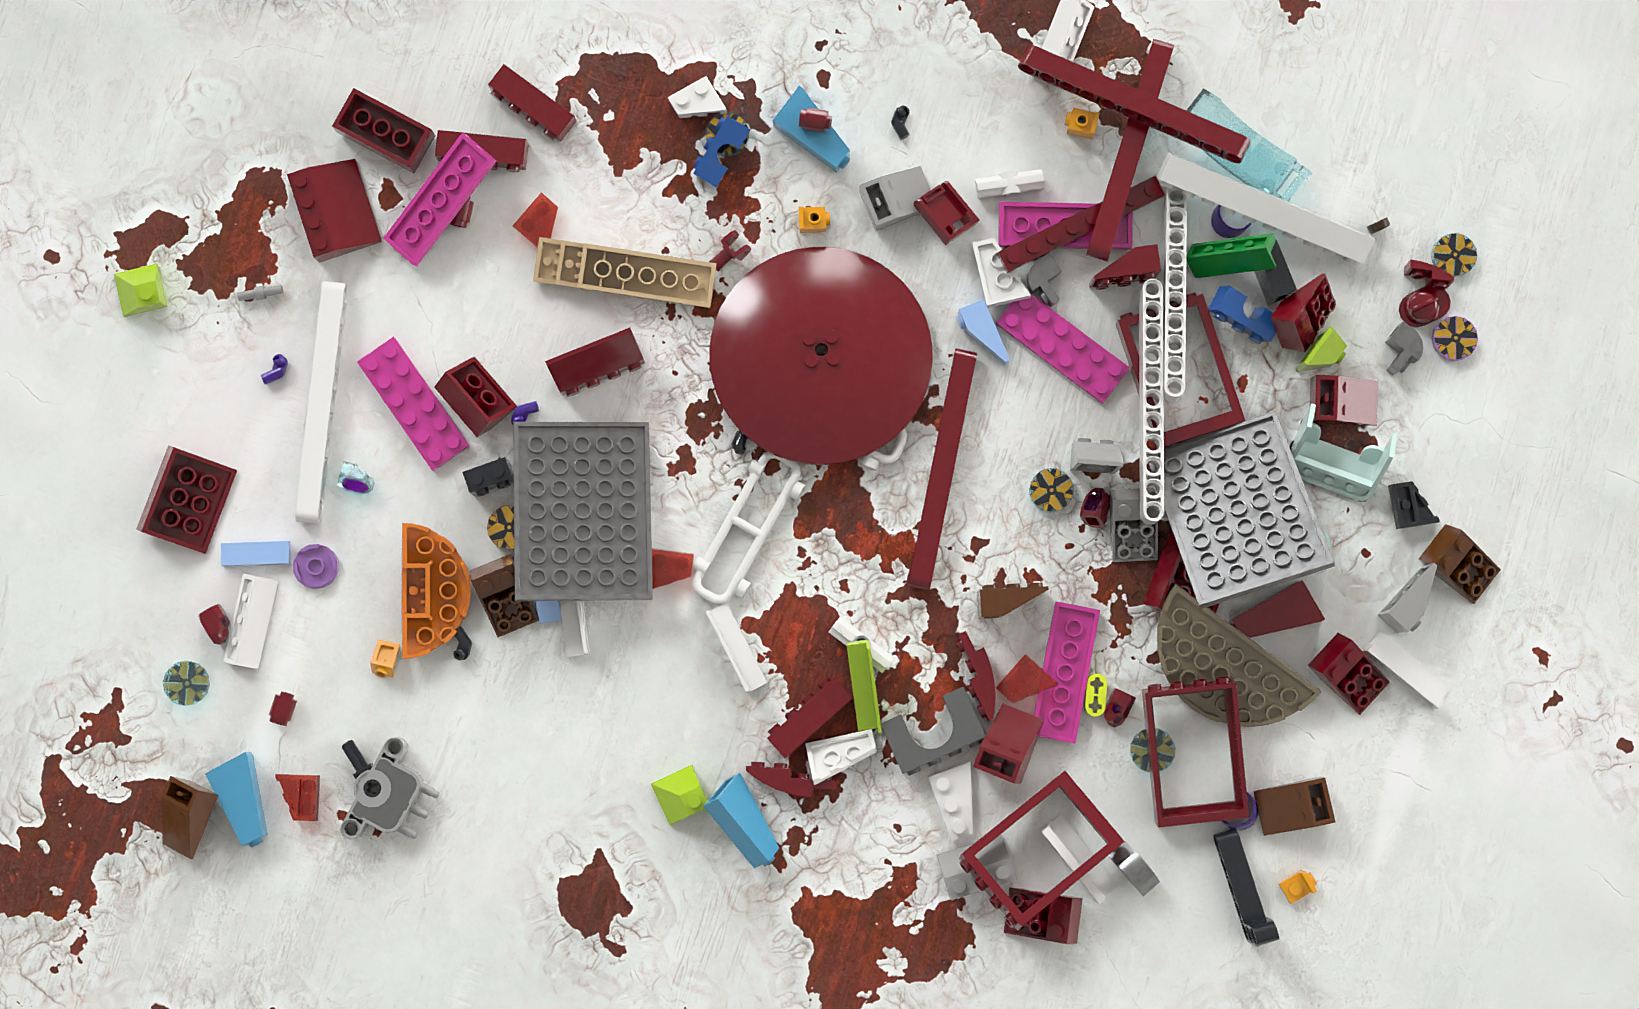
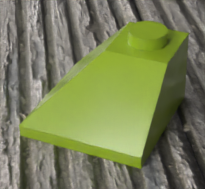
M158 264L114 274L123 317L168 307Z
M1329 327L1319 335L1295 370L1301 372L1331 367L1335 363L1339 364L1346 355L1343 351L1347 345L1332 327Z
M692 765L651 783L669 825L705 809L704 805L708 798Z

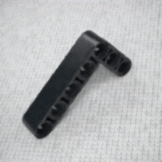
M1236 828L1214 834L1213 838L1247 941L1258 947L1279 940L1280 937L1275 922L1265 915Z

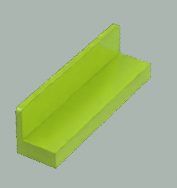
M869 640L847 642L858 731L877 728L878 734H881Z

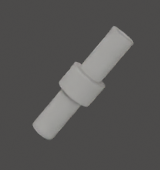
M282 285L271 287L258 286L254 287V290L237 292V297L239 301L254 298L262 300L266 299L267 296L283 294L284 292Z

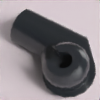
M904 105L896 108L891 120V124L900 140L910 135L905 127L910 110Z
M740 431L736 432L731 443L732 449H734L736 454H743L746 451L745 444L748 438Z
M462 626L455 629L457 632L454 635L458 640V645L453 655L458 661L467 659L472 647L471 639Z

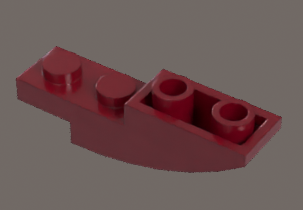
M964 631L956 635L958 640L955 643L960 653L965 652L968 658L965 664L969 672H974L976 675L968 680L970 684L967 685L971 697H976L980 704L976 707L982 719L986 717L990 721L994 718L996 700L991 664L984 647L975 651L967 632Z
M751 762V766H746V771L765 785L788 794L813 798V789L836 790V780H832V776L814 785L813 779H809L810 774L796 773V778L791 777L792 768H787L785 763H774V767H765V762Z

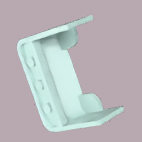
M1311 404L1299 426L1291 448V453L1302 480L1358 501L1370 499L1394 458L1397 434L1393 433L1385 448L1370 445L1365 447L1361 454L1354 453L1319 440L1321 429L1317 424L1313 423L1316 405Z

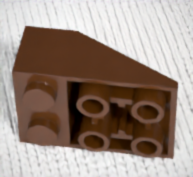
M1447 524L1443 526L1419 557V560L1424 565L1435 563L1437 565L1435 575L1472 604H1475L1501 570L1463 530Z
M512 554L470 570V579L497 637L539 621L532 601H515V560Z
M1043 582L1029 583L1027 587L1021 588L1020 583L1006 584L1005 588L997 589L996 584L983 585L982 589L977 592L978 619L1001 618L1049 590L1048 586H1043Z
M170 776L162 795L163 844L193 860L218 794L193 781Z
M1315 777L1253 791L1263 836L1336 822L1325 777Z

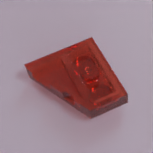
M541 192L512 227L538 248L539 237L551 239L558 206Z
M652 548V588L655 589L691 577L694 553Z
M1025 654L998 684L996 689L1011 703H1017L1026 697L1034 696L1048 688L1056 687L1059 683Z
M275 774L276 780L280 782L284 793L282 795L285 802L289 805L292 819L294 821H318L320 775Z

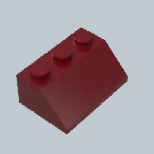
M475 357L446 371L434 386L476 437L491 430L517 407Z

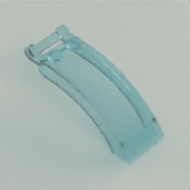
M1203 88L1186 110L1249 138L1251 141L1242 162L1239 164L1204 151L1221 167L1246 185L1289 202L1304 180H1308L1312 175V172L1298 163L1294 156L1280 149L1250 128L1222 102L1221 98ZM1293 171L1298 173L1283 195H1279L1277 193L1291 173Z

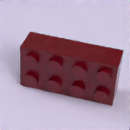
M355 88L352 89L332 125L338 134L412 173L416 172L436 136L429 127Z

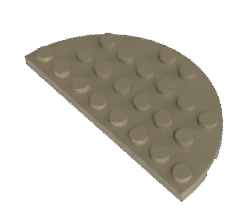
M1177 584L1172 588L1163 604L1157 626L1159 660L1169 684L1176 681L1192 684L1195 679H1207V682L1216 681L1215 678L1221 676H1228L1229 679H1233L1237 685L1240 727L1264 726L1285 720L1286 717L1306 708L1321 693L1319 688L1208 607L1200 609L1197 599ZM1224 690L1178 695L1184 703L1202 716L1216 722L1227 723Z

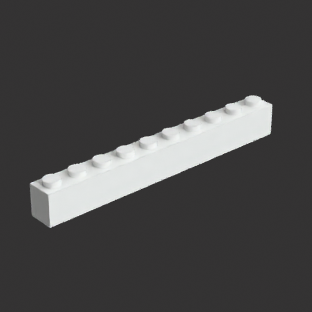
M1169 152L1157 175V178L1162 181L1161 185L1173 189L1174 186L1181 188V193L1192 198L1194 195L1202 197V202L1214 206L1217 203L1223 206V211L1233 215L1235 212L1243 214L1242 218L1249 222L1261 221L1264 228L1274 232L1276 228L1284 231L1282 235L1295 240L1296 236L1304 239V244L1313 248L1319 245L1324 248L1323 252L1332 256H1336L1337 253L1343 255V260L1354 265L1356 262L1364 264L1375 241L1373 237Z

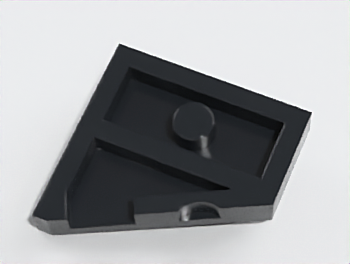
M1413 481L1388 485L1396 529L1440 522L1438 516H1434L1428 508V502L1419 494V490Z

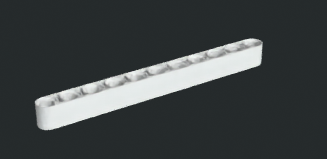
M1176 186L1173 189L1165 187L1163 398L1172 404L1179 402L1185 391L1187 195L1182 194V189ZM1171 197H1179L1181 201L1174 202L1171 200ZM1177 217L1181 222L1174 223L1170 218ZM1177 238L1181 243L1174 244L1170 239ZM1177 259L1180 264L1173 265L1170 260ZM1177 280L1180 285L1172 286L1169 281ZM1176 301L1180 304V307L1174 308L1170 306L1169 302ZM1175 322L1180 328L1172 329L1169 324ZM1176 344L1180 349L1174 351L1168 345ZM1175 365L1180 371L1172 372L1168 367ZM1176 387L1179 390V393L1172 394L1169 392L1168 388Z
M1157 279L1147 280L1139 292L1140 518L1148 525L1157 523L1164 514L1163 286ZM1151 287L1155 289L1156 295H1149L1146 292V288ZM1146 310H1154L1156 317H1149L1146 314ZM1153 331L1156 334V339H1149L1146 332ZM1146 353H1153L1157 360L1154 362L1149 361ZM1153 375L1157 382L1155 384L1149 383L1146 376ZM1153 397L1157 402L1156 406H1150L1146 398ZM1153 419L1157 427H1148L1146 420ZM1147 441H1153L1157 446V450H1149L1146 445ZM1148 463L1154 464L1157 472L1150 473L1146 465ZM1147 486H1154L1157 490V495L1152 496L1148 494ZM1147 508L1155 509L1157 517L1150 518L1146 512Z
M324 281L322 284L295 510L296 522L319 524L322 518L348 297L347 283Z

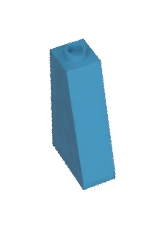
M798 86L772 120L773 126L837 173L840 168L844 169L849 163L850 150L832 126L831 129L826 130V133L804 130V127H799L801 109L818 108L805 90Z
M244 752L205 773L214 792L218 794L217 798L241 845H250L252 848L262 843V837L268 835L253 754L251 752Z
M737 773L720 785L705 803L704 808L753 868L761 865L767 866L775 859L774 854L779 849V846L742 775Z

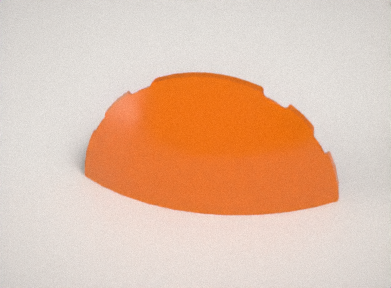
M402 523V659H409L431 653L432 650L444 645L457 632L455 629L465 619L469 609L471 582L465 562L449 540L430 528L412 523Z

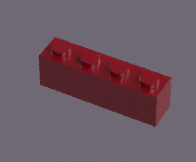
M505 64L502 65L488 83L491 90L490 94L500 102L502 99L509 104L508 108L516 114L521 112L526 116L525 120L535 128L537 125L544 129L543 133L551 140L556 138L561 142L577 122L572 113Z
M438 130L435 157L438 161L443 159L461 133L464 132ZM465 133L496 160V163L490 170H497L498 167L506 168L509 172L526 170L529 147L526 139Z
M828 677L818 686L821 690L815 696L811 692L801 701L804 705L798 711L793 708L784 716L787 721L781 726L778 723L775 724L768 731L770 736L767 739L784 758L789 756L853 698L836 678L830 680Z

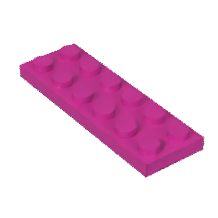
M461 133L383 239L412 265L418 266L496 163V160L467 134Z
M1000 201L999 247H1009L1096 204ZM1133 212L1121 218L1111 250H1132ZM1093 232L1060 248L1088 249Z
M1031 293V298L1012 302L996 322V325L1103 404L1130 367Z
M394 336L357 361L433 472L470 447Z
M1055 602L1034 711L1035 716L1045 719L1039 737L1076 743L1100 610Z

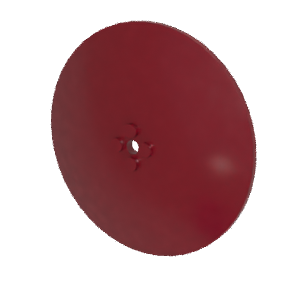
M808 247L788 251L766 260L747 273L734 286L723 302L715 319L710 340L709 361L713 385L721 406L733 424L750 441L765 451L789 461L810 465H834L857 460L874 453L891 442L907 427L916 415L927 392L932 372L933 352L930 330L920 304L905 283L881 263L854 251L833 247ZM819 345H824L827 347L828 352L824 356H819L815 353V348Z

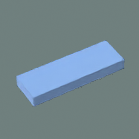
M290 541L221 543V566L290 564Z

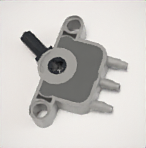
M400 737L388 739L374 765L373 763L367 764L353 740L344 743L342 749L356 770V773L353 774L356 779L354 783V795L356 798L341 825L342 836L349 840L359 838L364 834L367 826L371 825L386 833L398 831L407 837L416 839L418 833L404 825L410 813H413L418 817L426 819L429 813L415 805L421 792L434 798H438L440 793L433 787L425 784L421 774L402 764L408 751L406 740ZM395 741L401 745V751L398 754L393 753L391 750V745ZM372 784H378L377 792H371ZM351 822L355 823L358 827L355 835L350 834L348 831V826Z

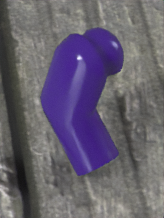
M276 354L273 357L274 364L272 370L261 374L265 385L285 375L288 361L282 354Z
M537 401L517 406L511 417L512 425L513 422H526L529 414L539 412Z

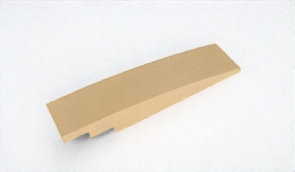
M539 237L533 282L710 308L717 264Z

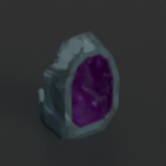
M343 462L337 485L345 491L356 494L371 492L375 484L373 478L368 476L365 470L358 468L357 464Z

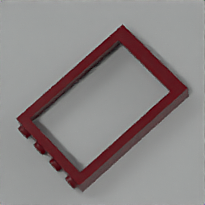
M1196 292L1186 295V309L1197 305L1232 411L1164 432V447L1246 421L1204 295H1196ZM1169 302L1170 306L1174 308L1180 307L1178 302ZM1146 310V314L1149 317H1156L1154 310ZM1130 312L1119 316L1120 320L1115 325L1139 395V354L1129 327L1139 324V314L1133 315ZM1153 397L1146 398L1150 406H1156ZM1147 419L1150 428L1157 427L1153 419Z
M1228 676L1216 677V681L1207 682V679H1195L1192 684L1176 681L1171 682L1170 686L1161 687V684L1147 685L1146 689H1142L1154 819L1158 828L1249 818L1237 685ZM1224 690L1234 801L1163 808L1152 698Z
M1064 771L965 850L958 859L960 860L961 868L966 873L970 872L975 878L974 883L981 891L985 890L989 895V901L993 907L1003 912L1006 923L1011 928L1015 927L1018 931L1125 841L1069 774ZM1060 788L1106 842V845L1022 913L975 855L1056 789Z

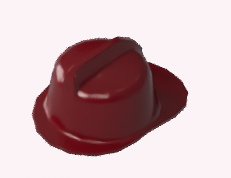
M1428 286L1422 287L1409 293L1402 299L1399 304L1400 318L1411 327L1425 326L1446 315L1450 309L1451 300L1446 290H1435L1433 287Z

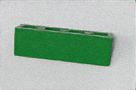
M1273 233L1196 243L1191 245L1186 261L1195 278L1275 269L1276 263L1271 255V250L1276 239Z

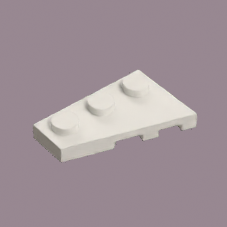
M994 238L972 243L988 308L1031 298L1030 293L1021 282L1017 273L1014 270L1006 273L997 255L1001 248Z
M872 729L805 744L814 785L877 752Z
M971 761L928 777L951 841L973 834Z

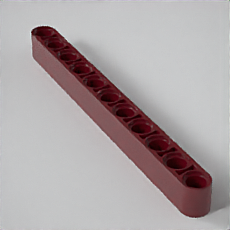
M1153 38L1137 90L1156 98L1159 97L1174 44ZM1128 118L1086 253V256L1106 262L1109 259L1149 126Z
M1035 45L1027 46L1018 64V68L1028 75L1230 162L1241 163L1250 146L1251 141L1249 138Z
M955 348L907 585L909 587L930 591L977 352Z

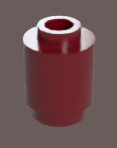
M814 108L801 109L799 127H804V130L826 133L827 129H831L832 116H829V111Z
M471 197L462 206L450 222V225L461 228L467 227V223H470L474 202L470 201Z
M281 691L280 695L275 694L269 712L270 722L287 726L288 721H291L297 700L293 699V694Z

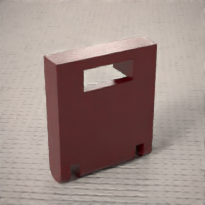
M948 181L943 182L941 185L939 184L913 203L916 210L945 245L958 238L980 221ZM960 220L964 226L955 231L956 228L953 224Z

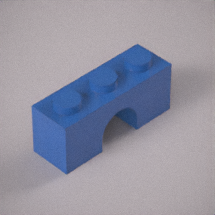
M729 116L726 119L721 117L715 127L718 130L714 138L709 137L704 146V149L707 150L703 158L698 156L692 166L695 169L693 174L714 187L718 186L728 169L719 162L717 158L718 149L724 144H731L740 149L751 130Z
M1219 286L1208 308V311L1214 314L1213 317L1221 322L1230 323L1232 325L1231 328L1239 333L1245 332L1249 335V339L1255 343L1271 342L1276 333L1271 320L1273 312L1267 308H1254L1251 316L1248 318L1243 310L1247 296L1231 286Z

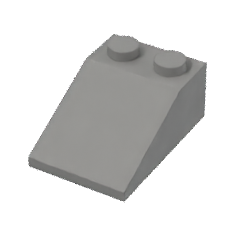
M1078 438V441L1072 443L1070 470L1115 474L1123 467L1120 446L1113 444L1114 441L1100 440V443H1091V439Z
M1435 563L1422 566L1378 614L1396 633L1413 632L1421 624L1420 619L1424 615L1437 569Z

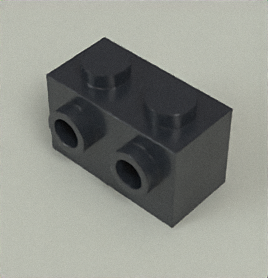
M506 457L462 472L469 493L477 497L489 494V490L494 488L503 489L511 486L510 483L514 482V474Z

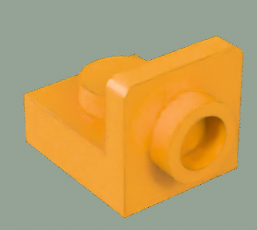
M378 639L370 661L372 673L382 678L394 677V667L401 649L400 644Z
M1303 870L1278 883L1290 904L1309 893L1317 892L1315 878L1310 872L1307 874Z

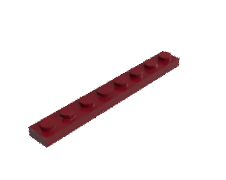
M1156 175L1130 188L1122 217L1165 196ZM1102 202L999 251L997 255L1006 273L1093 232Z

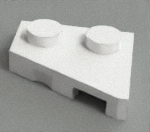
M706 76L668 97L679 118H688L693 115L698 117L707 116V113L720 112V114L727 113L726 107Z

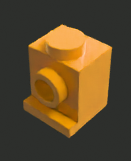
M1073 107L1072 113L1067 112L1064 123V125L1068 126L1066 133L1092 139L1100 113ZM1078 118L1084 119L1086 122L1084 124H1080L1078 122Z
M798 207L800 233L826 232V226L830 225V212H825V207ZM812 215H817L819 219L817 221H812L810 217Z

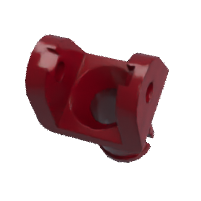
M736 230L731 231L721 239L723 249L714 258L709 260L710 263L717 264L716 270L718 272L732 258L742 261L751 251V247L748 245H744L736 252L732 249V243L739 237Z

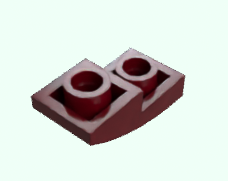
M1410 259L1404 267L1405 276H1411L1413 279L1426 278L1425 286L1433 287L1435 290H1445L1454 282V276L1426 262Z

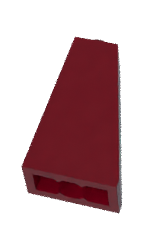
M1300 580L1228 621L1246 636L1252 638L1322 622L1325 618L1303 580Z

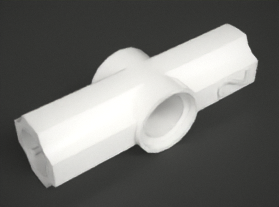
M1042 169L1019 173L1018 171H1006L998 174V176L975 179L978 199L1002 196L1004 198L1014 197L1022 192L1044 189Z
M839 617L829 630V633L844 645L847 642H855L858 639L869 640L873 667L881 673L885 671L894 659L893 656L842 617Z

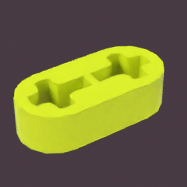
M1101 674L1090 675L1086 684L1084 710L1089 716L1093 717L1102 715L1106 707L1107 680ZM1095 677L1098 678L1099 682H1102V686L1098 687L1097 694H1094V686L1090 685V682L1094 681ZM1094 696L1097 697V704L1101 705V708L1097 709L1096 713H1093V710L1089 708V704H1092L1094 701Z

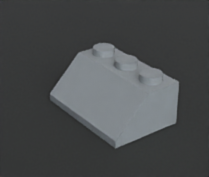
M999 835L975 855L999 886L1017 880L1002 835ZM974 843L936 854L950 900L981 891L974 883L975 878L971 873H966L961 868L960 860L958 859Z

